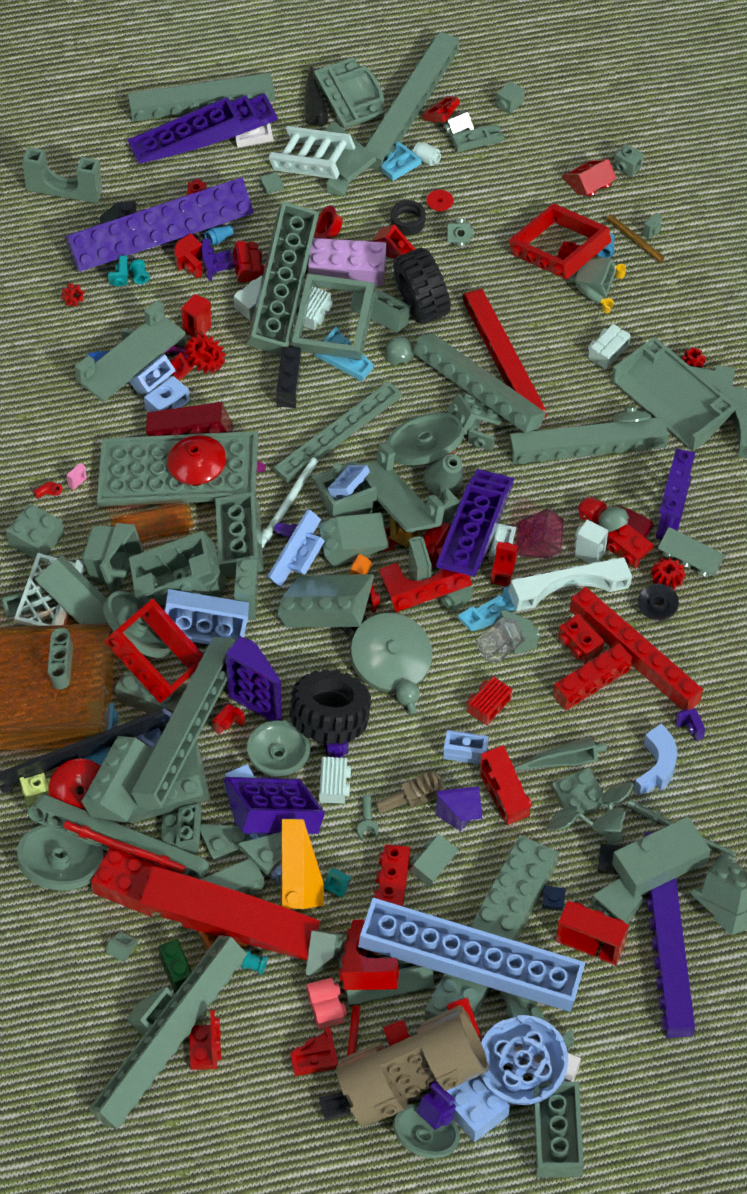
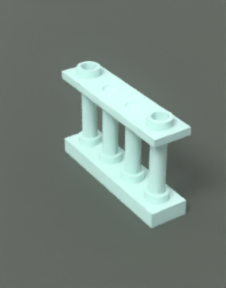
M287 126L286 130L290 141L282 153L271 152L268 158L275 171L337 179L340 173L335 164L344 149L354 150L356 147L350 134ZM297 142L305 143L298 155H290ZM312 145H320L313 158L305 157ZM328 147L336 148L329 160L321 159Z

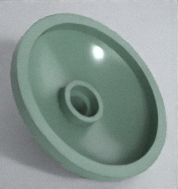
M270 721L260 725L252 732L247 743V753L249 760L259 771L272 776H285L298 771L305 765L310 755V741L303 733L300 734L291 722Z
M419 1104L408 1105L406 1109L396 1114L393 1123L395 1135L400 1143L412 1153L426 1158H441L450 1155L457 1148L460 1133L454 1120L449 1125L441 1126L434 1130L417 1113Z

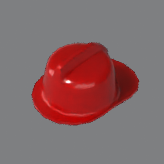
M328 205L320 213L313 238L333 239L339 234L343 218L336 214L334 206Z

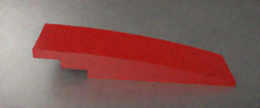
M155 866L152 869L140 901V908L159 912L163 918L181 922L182 927L215 936H229L237 942L307 961L311 932L318 930L321 923L317 919L254 896Z

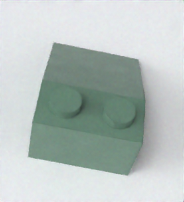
M381 513L340 516L319 523L321 538L325 541L323 543L324 554L333 567L351 562L359 554L367 556L389 548Z

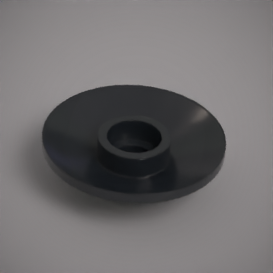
M653 584L642 590L638 598V606L646 617L658 621L666 620L676 613L679 599L676 592L669 586Z

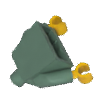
M598 257L589 260L578 272L569 277V282L576 283L581 294H584L597 304L601 303L604 313H610L614 302L610 298L603 299V297H607L614 276L619 279L624 278L626 266L624 264L616 266L612 258Z

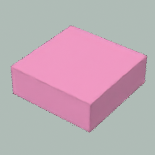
M79 463L67 474L68 487L72 490L76 489L87 479L86 468L83 464Z

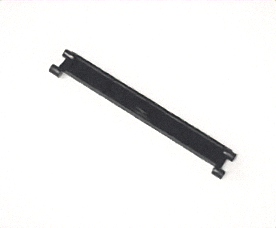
M163 709L1 771L0 781H3L4 784L0 785L3 793L13 790L12 785L20 782L19 778L24 777V779L57 768L67 761L82 759L90 756V754L111 747L117 736L134 738L157 728L160 731H164L168 720L162 722L161 718H164L165 714Z

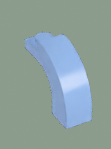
M662 724L645 735L644 746L653 754L657 764L636 779L634 791L639 796L645 792L649 793L655 786L660 791L664 789L671 781L675 771L677 760L676 744L670 732Z

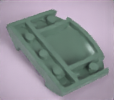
M353 57L314 71L320 92H323L336 116V121L343 129L384 114V97L377 79L365 65L362 67L355 63L356 59Z

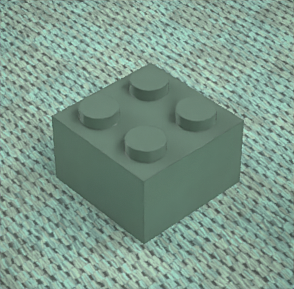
M29 503L7 529L8 545L36 559L37 553L48 555L64 535L63 522Z

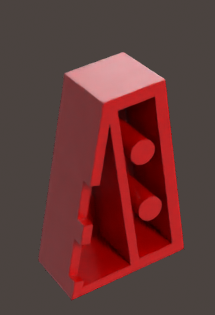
M504 745L482 753L479 776L506 825L529 817L530 808L532 807L531 800L523 790Z

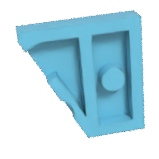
M398 142L394 153L391 152L388 159L382 164L381 171L394 181L421 165V158Z

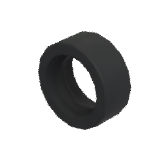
M403 200L392 207L390 223L391 225L395 224L403 235L411 236L423 230L426 222V212L420 203L412 200ZM403 213H413L419 219L412 223H405L397 217Z

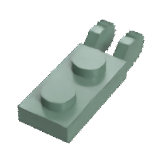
M494 124L452 134L451 140L457 152H462L492 143H500L504 140L505 136L500 132V126Z

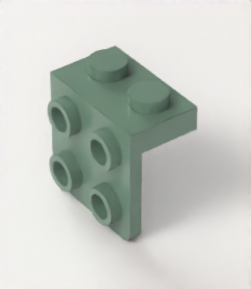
M457 393L447 411L448 414L459 418L465 435L468 434L475 419L500 425L502 422L497 412L469 394L462 395Z

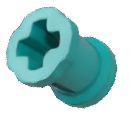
M137 259L129 265V270L134 275L133 280L138 285L145 284L150 279L149 273L145 270L146 264L144 260Z
M246 950L247 955L243 959L241 969L245 970L248 968L257 971L259 975H263L267 966L268 956L260 957Z

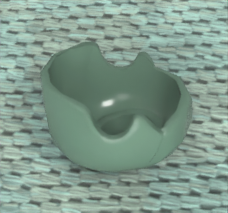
M395 337L386 345L384 356L392 365L396 366L401 362L407 364L414 357V345L405 337Z
M610 507L601 513L599 525L607 529L609 533L626 525L629 516L626 510L621 507Z

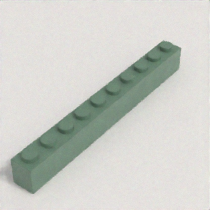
M439 32L436 38L433 37L429 49H426L423 53L422 60L417 62L415 71L409 74L406 85L401 87L398 97L393 99L391 108L386 110L384 119L378 123L375 133L369 137L365 148L377 160L369 168L382 172V164L388 159L391 152L394 153L396 144L402 141L459 51V38L443 32Z
M213 637L207 646L154 751L142 770L136 785L133 787L131 793L139 807L162 808L228 680L226 653L236 642L235 638Z
M218 936L88 1110L105 1126L117 1129L125 1122L126 1116L139 1103L142 1094L151 1087L154 1078L165 1068L169 1058L178 1051L180 1043L191 1033L195 1023L204 1016L205 1010L210 1003L216 1000L218 992L230 981V976L242 965L247 953L232 937Z

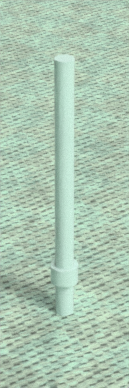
M311 458L268 527L261 532L262 549L274 536L275 524L282 520L317 465L318 460L316 458Z

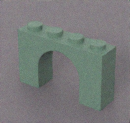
M27 147L22 160L27 191L98 203L102 192L99 160L81 157L76 170L77 178L69 179L58 176L50 170L47 164L46 150Z

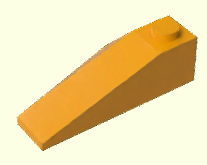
M282 819L280 905L288 909L324 906V882L304 819Z

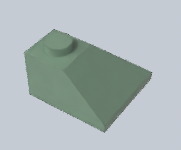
M164 986L140 1001L126 1019L144 1036L174 994L168 987Z

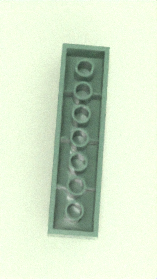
M285 201L281 203L275 219L246 345L281 355L282 347H288L319 212Z

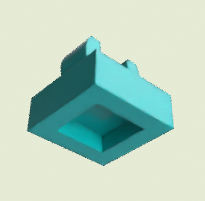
M332 868L328 872L324 889L342 898L346 894L351 876Z

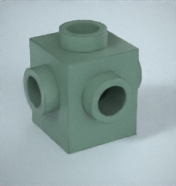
M625 144L614 154V167L620 172L633 177L643 165L644 154Z
M458 218L455 219V222H447V242H455L456 246H464L466 242H470V238L474 237V227L470 226V222H466V219ZM460 229L463 230L461 235L457 234Z

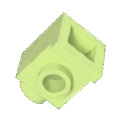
M44 773L25 779L24 777L19 778L27 806L32 805L39 795L49 796L48 788L51 778H46Z

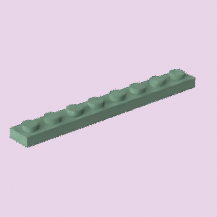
M388 381L274 467V472L286 483H289L303 472L312 457L317 460L322 458L402 397V392Z

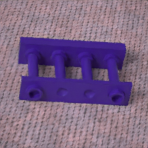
M677 448L675 450L659 512L661 517L655 539L662 540L668 527L676 531L679 529L692 476L690 473L695 452Z

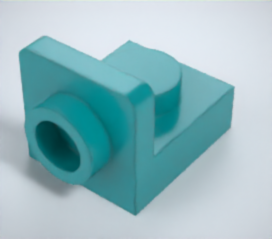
M120 256L119 263H116V272L108 273L109 285L117 287L128 285L129 265L127 256Z

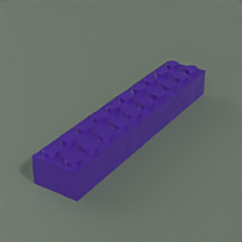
M243 177L66 235L64 238L75 271L81 272L119 259L120 256H128L253 214L254 211Z

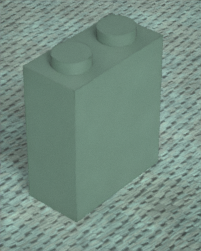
M237 559L234 597L237 601L249 602L248 620L256 621L259 588L258 560Z

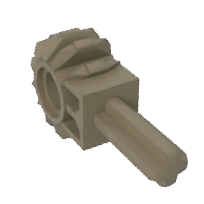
M423 773L419 776L417 775L415 779L401 784L404 791L378 801L376 806L380 813H384L408 802L411 808L425 802L429 803L437 798V791L444 790V784L438 773Z

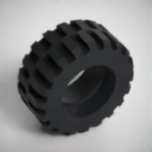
M417 248L397 256L393 262L396 282L404 302L411 306L410 313L415 318V321L419 324H426L448 315L451 310L449 293L443 275L431 253L426 248Z
M329 669L322 670V672H318V670L313 671L310 675H304L295 683L292 691L289 716L296 730L300 734L303 733L309 740L312 738L315 742H326L329 745L333 743L344 744L345 741L350 742L355 737L358 738L366 730L371 707V695L364 683L361 684V681L356 677H351V674L346 672L345 674L340 673L338 670L329 671Z

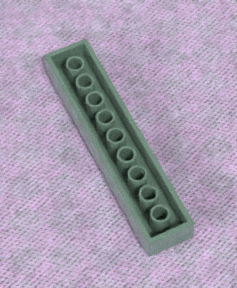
M520 835L470 927L517 941L544 891V886L547 885L558 864L559 852ZM444 974L425 1009V1021L448 1011L447 1003L467 996L476 1018L491 988Z

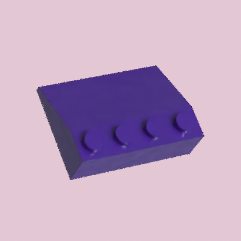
M240 636L226 653L229 698L269 721H282L281 680L255 642Z
M224 778L234 821L243 833L282 832V819H304L308 835L319 834L325 811L300 779Z

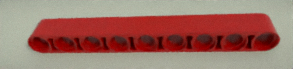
M479 288L463 293L464 305L505 384L546 412L544 404L483 289Z

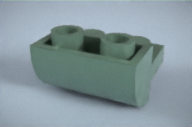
M199 804L179 807L178 812L163 814L161 842L191 854L197 853L200 846L201 806Z

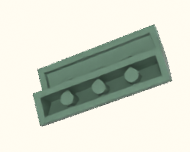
M63 555L58 557L35 579L93 637L108 624L103 612V605L107 599Z

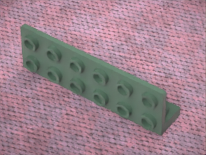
M159 300L144 310L145 323L96 363L88 355L75 366L76 381L101 401H106L185 336V331L164 316V305Z
M387 443L379 444L376 455L377 461L358 464L368 466L370 471L368 477L377 488V501L406 532L431 529L442 525L445 505L435 495L428 496L427 505L424 504L393 470L396 453Z

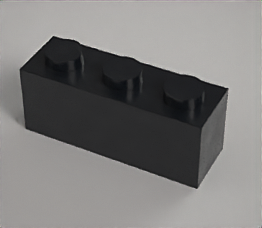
M282 347L276 390L277 407L296 408L302 362L301 348Z

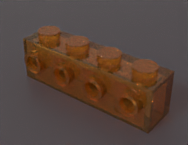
M189 503L109 517L111 526H115L116 523L134 524L140 541L149 540L150 536L158 535V538L170 536V532L178 531V534L190 532L189 529L194 528Z

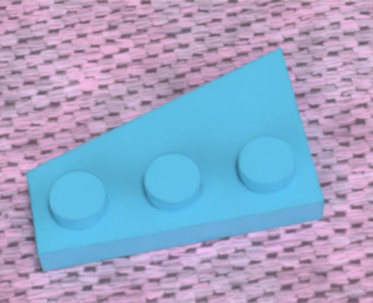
M337 327L324 340L325 342L352 345L351 341L347 337L345 338ZM315 354V357L362 382L373 370V363L364 354L362 355V360Z

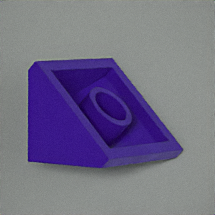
M479 786L437 791L436 816L459 831H462L470 820L482 819Z

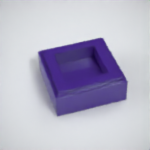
M231 250L213 254L215 255V262L218 263V272L235 268Z

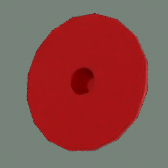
M435 190L428 194L426 202L435 211H445L452 207L454 198L448 191Z

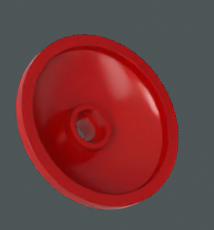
M204 435L190 436L180 440L172 447L167 457V466L170 474L177 481L187 485H201L214 480L221 474L226 465V453L222 444L216 439Z
M73 759L65 762L56 769L50 779L49 796L87 811L82 800L101 766L88 759ZM78 786L84 788V793L81 795L76 793Z

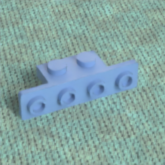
M311 510L305 512L268 574V578L277 586L281 587L291 570L305 575L325 542L321 537L313 535L321 519Z

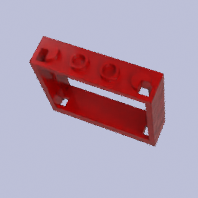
M555 203L550 205L509 239L512 255L566 280L611 243L609 227ZM553 223L589 238L564 260L529 245L530 242Z
M153 598L104 640L159 703L163 702L195 672L204 655ZM140 617L146 621L188 668L172 685L163 678L123 633Z

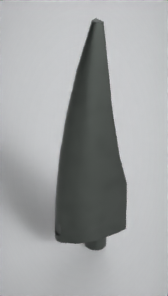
M310 66L305 87L306 124L324 126L325 122L329 121L328 112L318 90L314 69Z

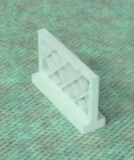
M37 553L14 622L50 632L57 628H65L69 613L59 603L58 606L50 609L46 602L53 599V597L48 595L43 598L39 590L44 588L41 585L36 587L33 583V579L37 578L44 571L39 566L40 560L51 564L57 558ZM76 560V563L70 562L83 575L84 562L81 560ZM36 593L39 600L30 603L27 596ZM43 604L46 611L37 614L33 607ZM29 609L33 614V617L28 619L20 617L22 612ZM50 615L53 620L52 624L42 623L40 618Z

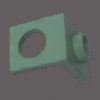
M475 419L469 430L468 443L478 448L493 451L495 437L479 432L480 420Z

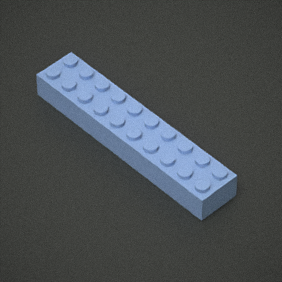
M376 898L372 899L358 947L569 1012L572 1010L585 962Z

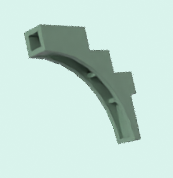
M716 365L714 371L706 368L691 367L737 406V409L729 417L732 419L738 435V457L747 458V389L732 386L735 368Z

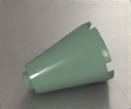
M450 454L430 463L424 472L426 488L437 497H439L445 487L453 495L456 494L463 484L461 459L457 455Z

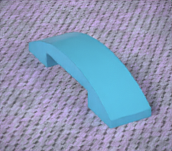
M510 585L504 588L503 594L477 609L474 606L459 614L457 618L470 631L483 629L498 622L501 611L506 610L512 613L515 610L508 593Z

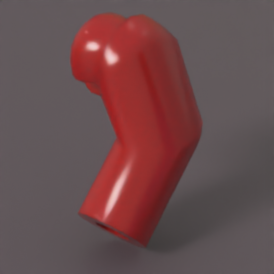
M46 482L32 492L36 499L46 494L58 496L62 493L63 487L59 483Z

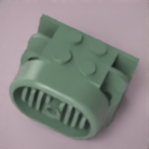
M204 531L129 557L136 599L142 598L145 604L153 598L164 610L168 589L219 598L224 592L225 577L219 568L216 547Z

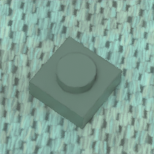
M656 213L644 223V237L650 239L654 234L657 235L660 232L662 216Z

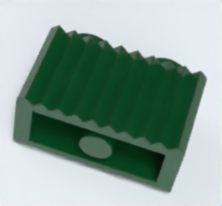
M178 939L161 944L158 947L159 958L174 993L178 991L192 972Z

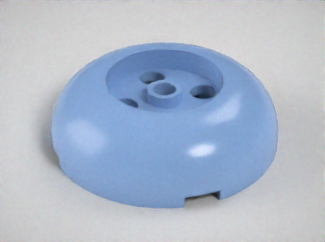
M518 1015L517 1017L498 1022L484 1036L481 1043L487 1057L489 1071L482 1074L481 1077L487 1088L501 1100L516 1105H531L547 1099L561 1086L568 1069V1052L561 1034L550 1023L534 1016ZM522 1045L524 1050L516 1052L514 1047ZM536 1055L543 1056L544 1059L541 1060V1063L534 1061ZM521 1061H526L528 1063L526 1065H519ZM508 1063L513 1066V1070H504V1065ZM526 1074H531L533 1080L527 1082L523 1080V1077ZM552 1082L549 1087L539 1088V1096L534 1097V1087L541 1083Z

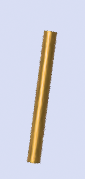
M612 214L607 216V221L661 263L665 259L662 254Z

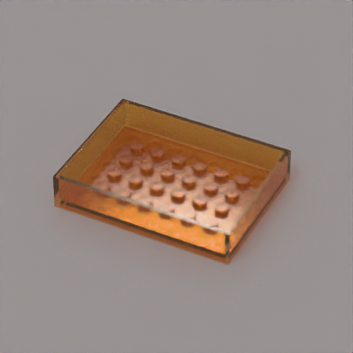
M108 623L0 628V750L60 748L108 730L115 653L104 642L113 633ZM57 628L67 629L73 643L70 684L61 690L55 689L52 686L48 675L51 634Z

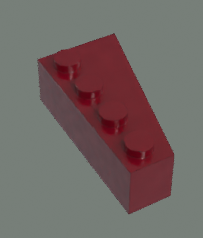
M223 402L147 412L146 433L148 436L233 432V424Z

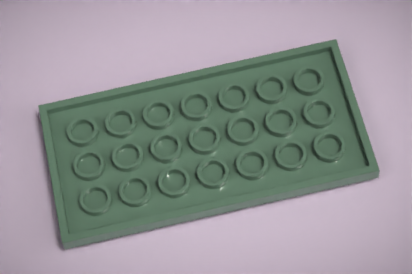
M258 431L102 439L97 494L98 507L215 501V498L255 492L256 495ZM195 435H204L216 439L222 444L226 453V465L218 477L201 485H187L173 478L168 470L167 457L177 442Z

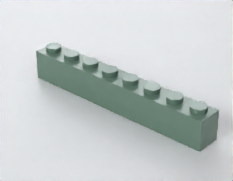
M271 73L128 93V102L132 122L188 114L226 97L231 102L245 95L250 100L265 93L269 102L275 101V91Z
M435 334L419 336L413 351L415 355L526 433L540 428L546 412Z
M657 417L637 422H612L510 434L509 447L513 464H526L555 459L563 460L573 457L582 458L591 455L642 451L654 448L661 449L667 447L669 434L665 417Z

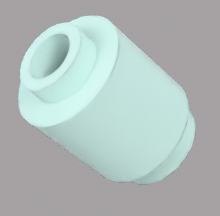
M418 142L413 149V153L419 156L422 162L430 166L437 164L441 159L440 150L425 142Z

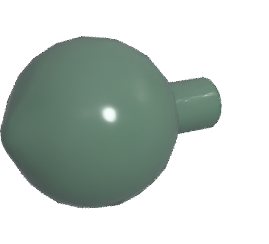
M402 680L396 689L397 700L403 706L407 705L409 715L416 714L415 703L420 697L419 687L412 681Z

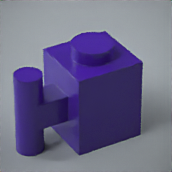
M437 1081L430 1087L433 1091L422 1097L417 1109V1113L434 1130L441 1126L449 1125L454 1118L453 1114L456 1109L454 1104L455 1098L447 1091H444Z

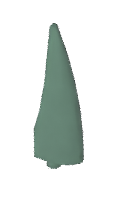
M590 736L542 752L516 765L514 769L518 771L587 764L598 761L597 753L607 751L605 743L595 744L594 739Z

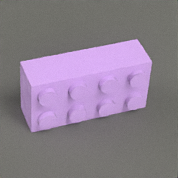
M313 238L308 274L373 282L375 286H384L386 242Z

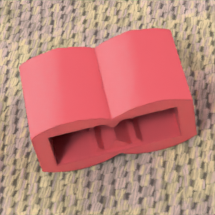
M328 978L306 984L307 995L318 1030L344 1023V1016L347 1015L344 1002L340 1003L338 996H341L338 983L334 984L333 979Z

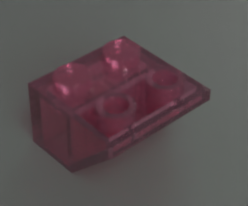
M547 508L518 521L517 556L547 559L560 553L562 549L564 519Z

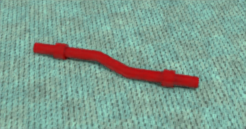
M67 820L64 823V829L77 833L78 837L83 839L89 838L109 847L134 854L158 864V867L163 869L169 868L182 874L185 870V865L172 861L170 857L163 854L160 856L137 846L112 839L92 831L91 827L85 825L80 826Z

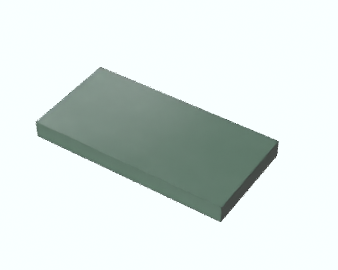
M335 121L323 130L348 134ZM352 136L351 138L356 148L354 150L344 149L335 163L340 173L339 175L348 183L377 161L375 156ZM312 145L310 150L316 154L320 145ZM328 147L321 159L329 160L336 148Z

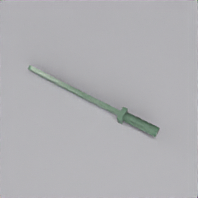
M631 799L627 804L628 808L651 819V824L654 826L657 822L665 826L673 824V822L661 817L662 812L659 810L655 813ZM703 838L709 848L722 854L728 853L732 857L736 856L735 852Z

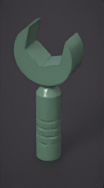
M365 795L362 797L363 819L365 821H362L357 829V835L361 841L364 839L363 833L366 830L373 831L376 839L379 835L378 825L371 821V796Z

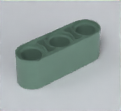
M65 628L54 630L50 641L48 675L52 686L59 690L65 689L70 684L73 643L69 631Z

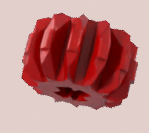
M662 557L660 562L656 561L653 569H651L653 584L667 585L673 590L676 589V586L681 587L686 575L684 565H679V560L672 561L671 557L668 560Z

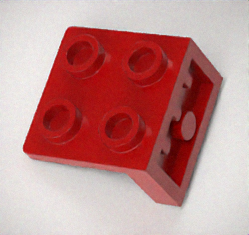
M210 1010L211 1025H194L190 1033L191 1070L218 1069L217 1061L222 1060L220 1017H215V1010Z

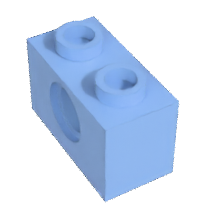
M172 376L168 380L163 381L155 390L147 393L144 397L145 409L148 412L181 408L190 401L189 389Z

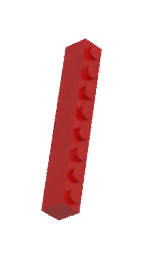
M586 586L571 598L570 612L574 615L579 614L611 648L620 643L632 656L631 665L680 709L690 710L701 702L703 688Z

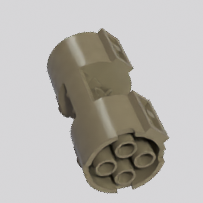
M461 1005L420 1023L421 1027L418 1028V1034L385 1048L381 1042H378L340 1059V1064L336 1067L341 1090L352 1106L350 1107L351 1112L363 1127L406 1109L408 1098L416 1097L421 1092L430 1089L435 1081L446 1091L489 1071L482 1043L471 1023L469 1015Z

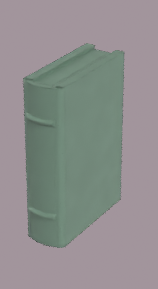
M413 537L409 540L410 580L413 581L431 578V562L423 537Z

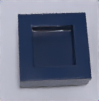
M544 886L542 909L563 911L566 888Z

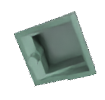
M356 461L344 465L338 462L334 463L333 469L312 476L319 489V496L331 519L340 516L372 513L373 501L377 500V488L368 475L354 489L352 494L335 501L328 490L329 486L348 465H358Z
M116 523L115 526H93L91 534H88L87 547L82 552V561L85 563L86 571L91 581L106 584L110 594L116 592L125 578H128L131 571L129 557L144 552L135 525Z
M730 864L729 866L708 872L704 886L691 890V894L714 915V920L731 935L747 930V871L738 864Z

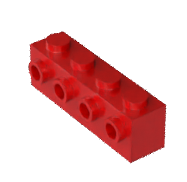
M620 643L556 682L553 691L554 699L565 711L630 671L632 656Z
M385 844L384 852L379 853L378 865H382V868L376 874V884H379V889L374 890L373 898L403 907L410 862V847Z

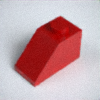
M395 224L380 228L372 242H386V256L394 260L397 256L415 250Z

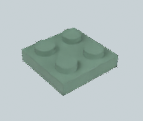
M586 768L551 784V788L563 809L569 806H577L578 812L585 815L608 805L603 804L601 801L604 792L590 768Z

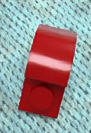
M189 234L179 240L175 246V264L179 271L185 268L187 273L192 274L197 279L202 276V263L198 260L203 257L202 244L192 234Z
M497 542L490 584L504 587L510 585L516 566L518 545L509 542Z

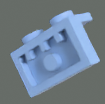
M348 465L328 488L333 499L336 501L352 494L354 489L364 481V478L370 472L368 466Z

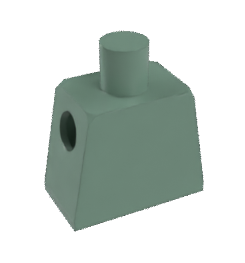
M617 879L593 895L592 906L596 910L603 912L606 916L621 919L626 924H629L640 909L643 898L641 895L634 898L623 880Z

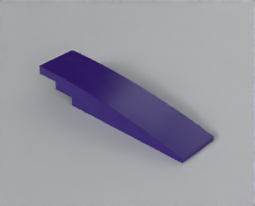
M265 93L250 100L245 95L231 102L226 97L128 139V142L140 164L202 148L276 121L278 118Z
M476 469L470 483L466 486L437 561V568L476 577L509 498L514 478Z

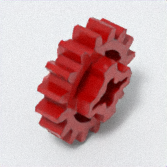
M199 334L191 337L185 346L187 350L184 352L185 355H188L186 360L192 362L191 367L196 366L198 372L202 369L204 374H207L208 371L211 374L218 371L225 362L223 358L226 354L221 352L224 347L218 346L219 341L214 342L213 336L207 338L206 334H203L202 337Z

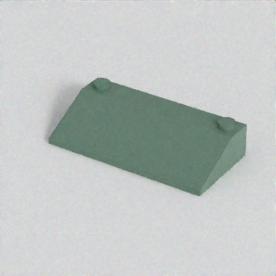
M653 337L613 367L612 382L651 414L652 417H665L667 429L692 451H695L708 441L737 409L734 403L656 337Z

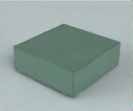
M277 172L260 177V182L266 194L284 189V184Z

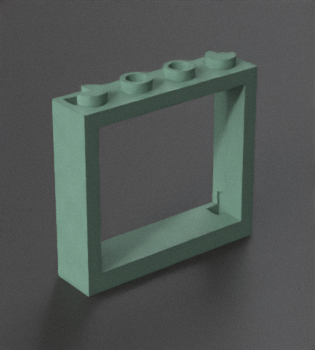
M307 274L306 280L302 282L303 295L298 300L299 313L294 317L295 330L290 335V342L293 347L301 348V352L362 360L377 292L375 283ZM313 286L365 293L353 345L301 338Z

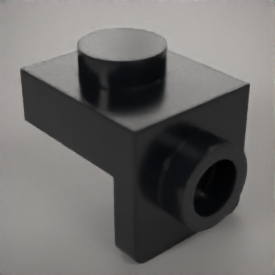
M342 1090L339 1093L319 1097L324 1121L351 1115V1105L346 1095H343Z

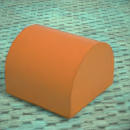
M361 554L357 555L350 568L349 575L367 574L372 565L371 561Z

